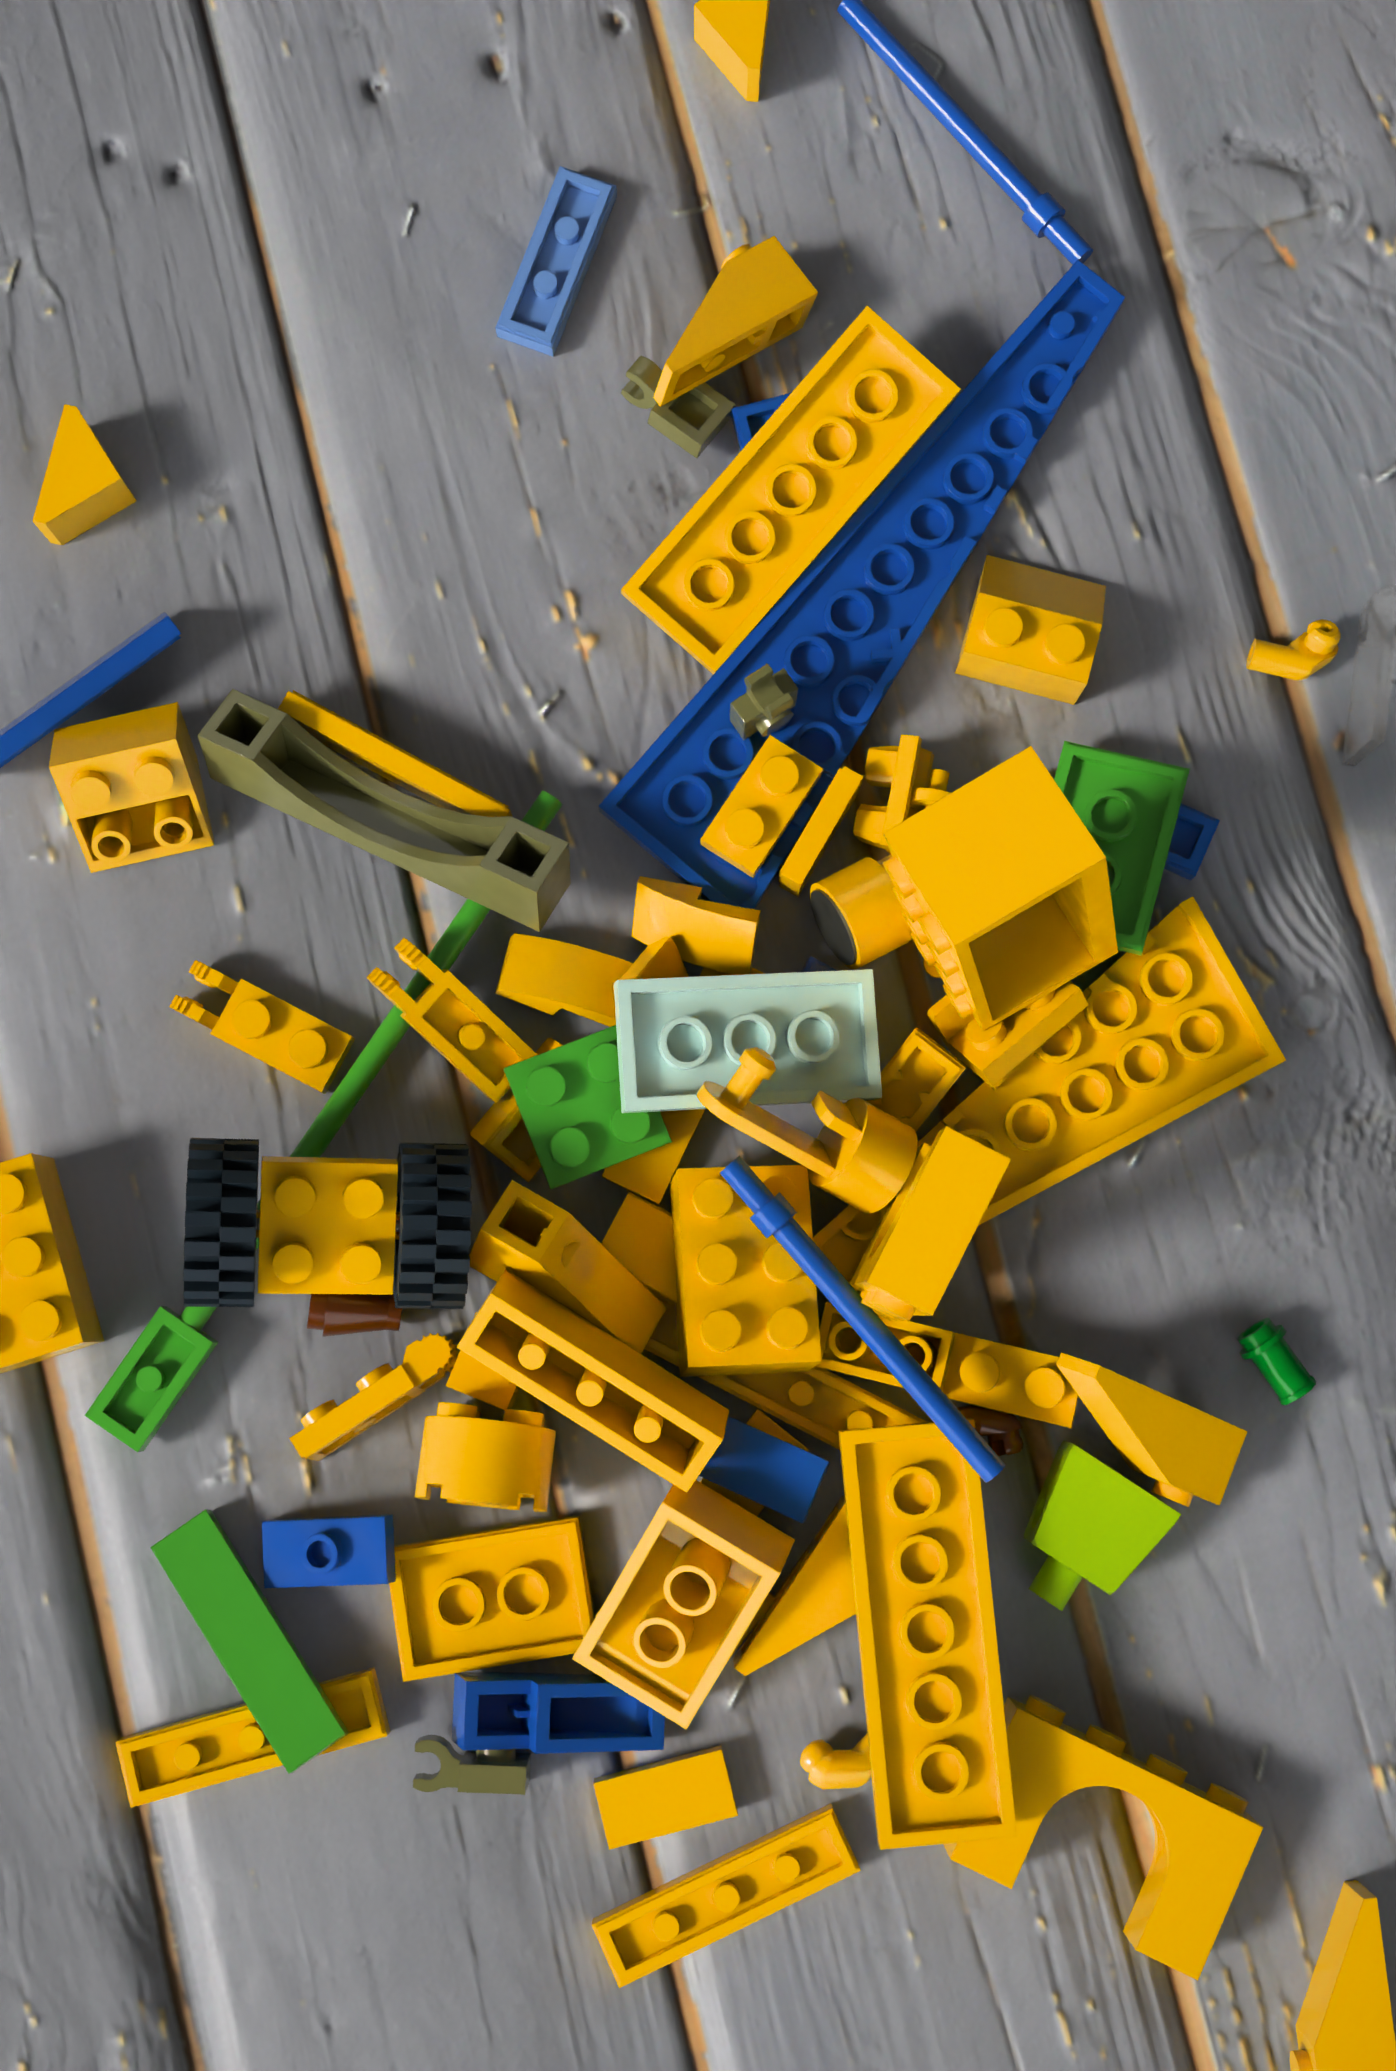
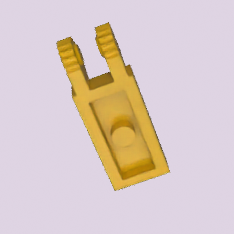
M403 938L394 947L396 952L399 953V958L409 968L416 970L428 980L430 984L413 1000L400 987V983L387 971H381L376 967L367 976V979L403 1012L400 1016L485 1096L497 1104L510 1089L503 1069L538 1054L449 970L438 968L422 951Z
M195 960L189 970V973L194 975L195 980L212 989L218 988L231 995L220 1017L205 1010L202 1004L187 996L180 997L175 995L169 1007L212 1030L210 1034L326 1094L355 1038L242 978L237 982L225 974Z
M429 1333V1336L423 1335L421 1341L416 1340L406 1346L402 1365L393 1370L389 1363L384 1364L362 1377L356 1383L360 1392L339 1406L333 1399L311 1410L300 1420L304 1429L289 1438L300 1457L316 1461L322 1460L445 1378L447 1372L451 1373L458 1357L457 1345L453 1344V1340H447L446 1336L441 1337L439 1333L436 1335Z

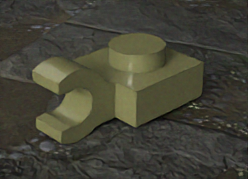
M640 356L626 372V377L630 381L622 389L621 394L631 404L639 408H652L647 423L692 456L698 458L730 420L731 408H735L736 404L704 382L660 407L653 396L662 370L650 359Z
M766 664L744 678L747 688L746 693L730 703V722L743 740L757 731L760 732L762 737L768 736L784 726L793 717L794 714L790 709L796 706L798 687L784 668L772 675V668L769 664Z
M438 1735L420 1737L415 1743V1752L433 1753L439 1758L441 1768L437 1773L416 1774L413 1779V1788L419 1791L433 1792L441 1788L450 1787L458 1788V1792L521 1795L526 1793L530 1782L531 1753H516V1749L466 1751L464 1755H461L454 1750L448 1740Z

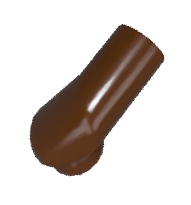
M975 1405L957 1408L966 1419H974L975 1430L981 1436H987L988 1445L998 1456L1016 1454L1023 1449L1024 1444L1019 1433V1429H1022L1023 1426L1014 1414Z

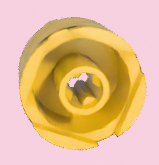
M438 1402L436 1416H425L415 1498L430 1500L432 1487L441 1489L440 1498L447 1499L446 1503L520 1511L521 1497L534 1498V1512H547L556 1431L544 1428L545 1419L543 1413L505 1409L503 1421L480 1419L481 1412L477 1411V1406Z

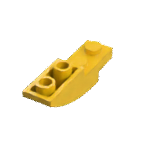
M826 1302L819 1329L822 1361L816 1367L904 1388L830 1302ZM877 1315L949 1399L1072 1428L1079 1396L1056 1365L1059 1357L911 1321H889Z

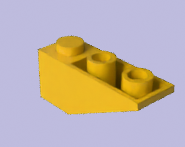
M511 1180L481 1227L469 1255L471 1268L496 1282L505 1268L640 1354H642L667 1309L568 1211L514 1180Z

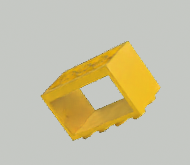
M1032 746L883 833L892 855L890 859L883 862V865L894 884L892 889L904 909L901 912L912 931L910 935L929 967L933 964L935 965L944 982L942 987L959 1016L963 1019L972 1013L983 1031L1118 953L1106 856Z

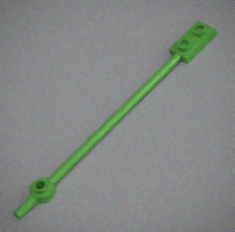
M542 790L521 821L545 831L563 804L557 798ZM467 899L428 955V958L441 970H449L491 909ZM416 972L404 991L415 1000L430 982ZM395 1005L392 1007L290 1157H321L410 1028V1025L400 1016L403 1012ZM260 1200L257 1203V1210H260ZM256 1238L257 1250V1248L259 1247V1238ZM160 1306L85 1416L136 1452L144 1451L219 1343L202 1331V1328L217 1307H185L181 1315H179L167 1306Z

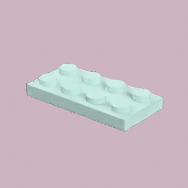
M873 969L616 980L613 983L621 1113L707 1109L697 1097V1092L703 1083L710 1081L726 1087L741 1065L739 1058L744 1050L758 1047L772 1056L776 1066V1071L769 1080L763 1079L749 1099L750 1102L757 1106L811 1104L820 1090L840 1102H847L853 1098H861L865 1101L882 1098Z

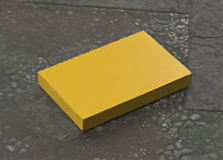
M580 1516L394 1546L396 1581L389 1583L403 1682L575 1654L595 1620Z

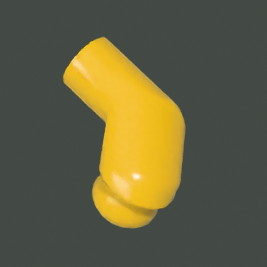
M1320 619L1310 623L1307 632H1304L1287 646L1255 638L1248 654L1246 668L1291 680L1307 679L1330 663L1336 656L1339 649L1338 643L1341 638L1340 629L1333 622Z
M868 1734L852 1749L833 1750L831 1745L822 1739L814 1740L808 1744L801 1753L800 1764L809 1773V1781L823 1790L858 1788L866 1784L872 1778Z

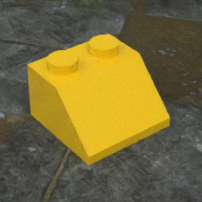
M986 555L955 674L1075 705L1088 683L1103 624L1106 586Z

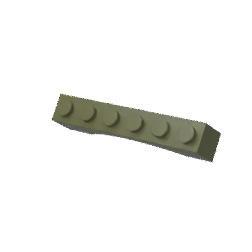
M235 689L230 691L198 734L211 779L538 932L541 931L571 884L569 842L512 816L486 817L464 814L434 806L404 794L371 777L338 756L308 733L287 713Z

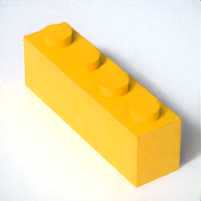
M506 1268L457 1345V1348L686 1493L724 1439L729 1409Z

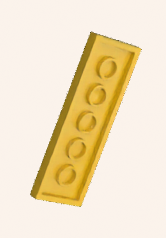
M866 306L623 586L621 594L714 675L957 397L961 388L869 306Z
M967 1419L969 1423L975 1428L974 1419ZM934 1422L838 1430L876 1828L880 1850L1017 1837L980 1476Z

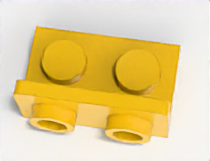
M1069 981L985 1031L981 1029L972 1013L962 1019L947 995L929 1008L927 1015L948 1050L992 1087L1089 1004L1081 989Z

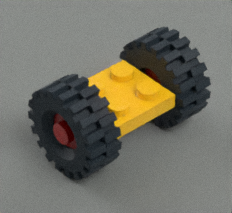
M190 1138L186 1182L183 1269L184 1307H254L256 1238H259L258 1293L393 1295L394 1285L395 1308L463 1309L468 1289L467 1274L470 1269V1217L472 1216V1201H470L472 1188L470 1156H468V1145L400 1143L397 1159L262 1156L260 1210H257L259 1139Z

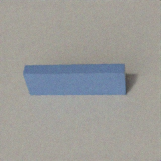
M562 166L559 167L495 327L497 337L554 357L616 201V185Z

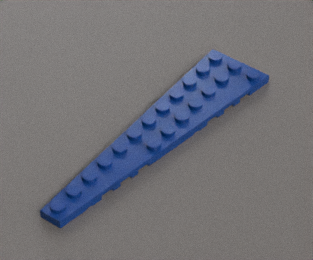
M1077 260L598 806L599 812L687 885L702 887L701 897L704 900L756 909L802 834L837 771L844 765L1123 304L1125 296L1081 261ZM769 664L773 670L772 675L784 668L798 687L796 706L790 709L794 714L793 717L784 726L770 735L822 767L823 772L755 877L752 878L700 845V839L769 737V735L762 737L760 732L757 731L743 740L730 722V703L747 691L744 678L762 666Z

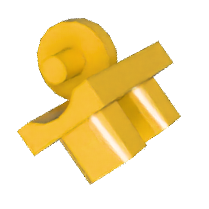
M901 734L899 746H880L868 749L865 780L871 786L891 788L887 807L860 804L856 811L853 834L861 842L883 848L889 854L891 852L883 834L884 832L951 793L947 792L950 773L941 769H932L934 754L921 747L922 739L920 736Z

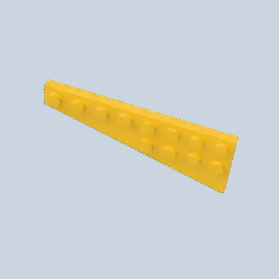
M1193 896L1181 902L1147 933L1142 956L1126 952L1082 992L1089 1004L1085 1009L994 1086L991 1087L984 1081L918 1141V1147L924 1142L931 1146L937 1133L945 1126H948L1011 1159L979 1225L1286 1061ZM889 1203L881 1210L871 1214L863 1213L848 1205L813 1237L814 1243L848 1282H850Z

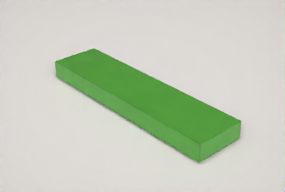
M205 1509L150 1547L288 1774L294 1773L349 1733L211 1510Z

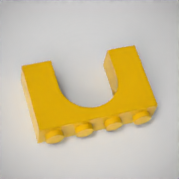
M945 1126L937 1133L931 1146L925 1142L917 1148L915 1161L907 1180L897 1195L890 1201L849 1282L854 1289L861 1292L862 1300L860 1303L871 1308L877 1315L889 1321L900 1320L903 1322L906 1320L910 1322L912 1316H933L1011 1159L948 1126Z
M1029 1695L1026 1704L1007 1697L1004 1704L1017 1837L943 1844L949 1858L1012 1889L1043 1818L1061 1798L1076 1790L1092 1786H1108L1129 1792L1143 1801L1151 1816L1155 1833V1851L1152 1864L1123 1932L1136 1951L1198 1980L1263 1830V1827L1245 1812L1249 1802L1234 1792L1214 1783L1210 1784L1206 1793L1184 1782L1188 1773L1186 1770L1155 1754L1150 1753L1147 1762L1144 1763L1124 1753L1127 1742L1098 1726L1090 1724L1086 1734L1062 1723L1066 1712L1038 1697Z

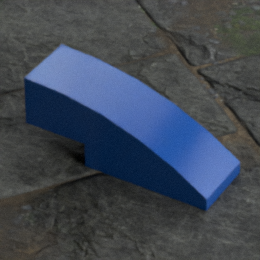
M520 1672L455 1673L452 1741L463 1751L530 1749L535 1754L664 1750L665 1716L599 1675Z

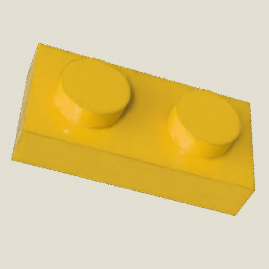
M769 735L701 837L700 845L754 878L821 777L823 768Z

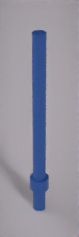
M842 0L837 12L1024 212L1022 221L1038 238L1046 236L1072 265L1077 260L1084 263L1092 254L1093 249L1063 218L1066 210L1049 192L1041 194L861 0Z
M740 1156L720 1172L721 1176L754 1213L750 1220L766 1238L771 1235L776 1238L984 1482L987 1483L1005 1468L1006 1464L871 1308L860 1303L862 1297L795 1221L793 1216L797 1211L780 1192L774 1196Z

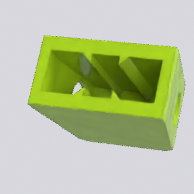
M1063 1440L1057 1450L1024 1532V1539L1049 1555L1028 1589L1061 1611H1063L1082 1578H1085L1111 1595L1175 1525L1181 1514L1083 1449Z

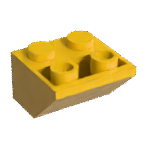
M178 702L54 729L49 769L91 873L214 846V837L198 759Z

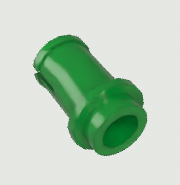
M1265 1318L1253 1324L1238 1336L1237 1340L1243 1347L1239 1353L1244 1360L1252 1359L1279 1397L1280 1403L1287 1405L1306 1395L1313 1389L1317 1381L1307 1372L1283 1338L1287 1332L1282 1325L1275 1326L1270 1318Z

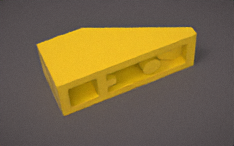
M775 236L754 247H751L750 244L742 245L724 260L720 273L664 365L653 396L660 407L803 328L818 291Z
M1061 1352L1056 1365L1130 1469L1156 1480L1151 1492L1186 1507L1190 1506L1193 1496L1220 1506L1248 1431L1105 1367Z
M842 1495L776 1593L774 1602L752 1629L733 1657L734 1669L744 1676L749 1675L856 1614L844 1495Z
M1357 1880L1344 1881L1296 2022L1298 2050L1290 2051L1291 2071H1396V2041L1377 1897Z

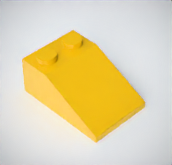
M695 1480L687 1493L673 1484L572 1659L687 1729L781 1574L795 1539Z

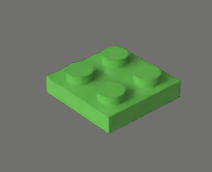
M616 1025L503 1069L550 1190L672 1142L660 1111L621 1113Z

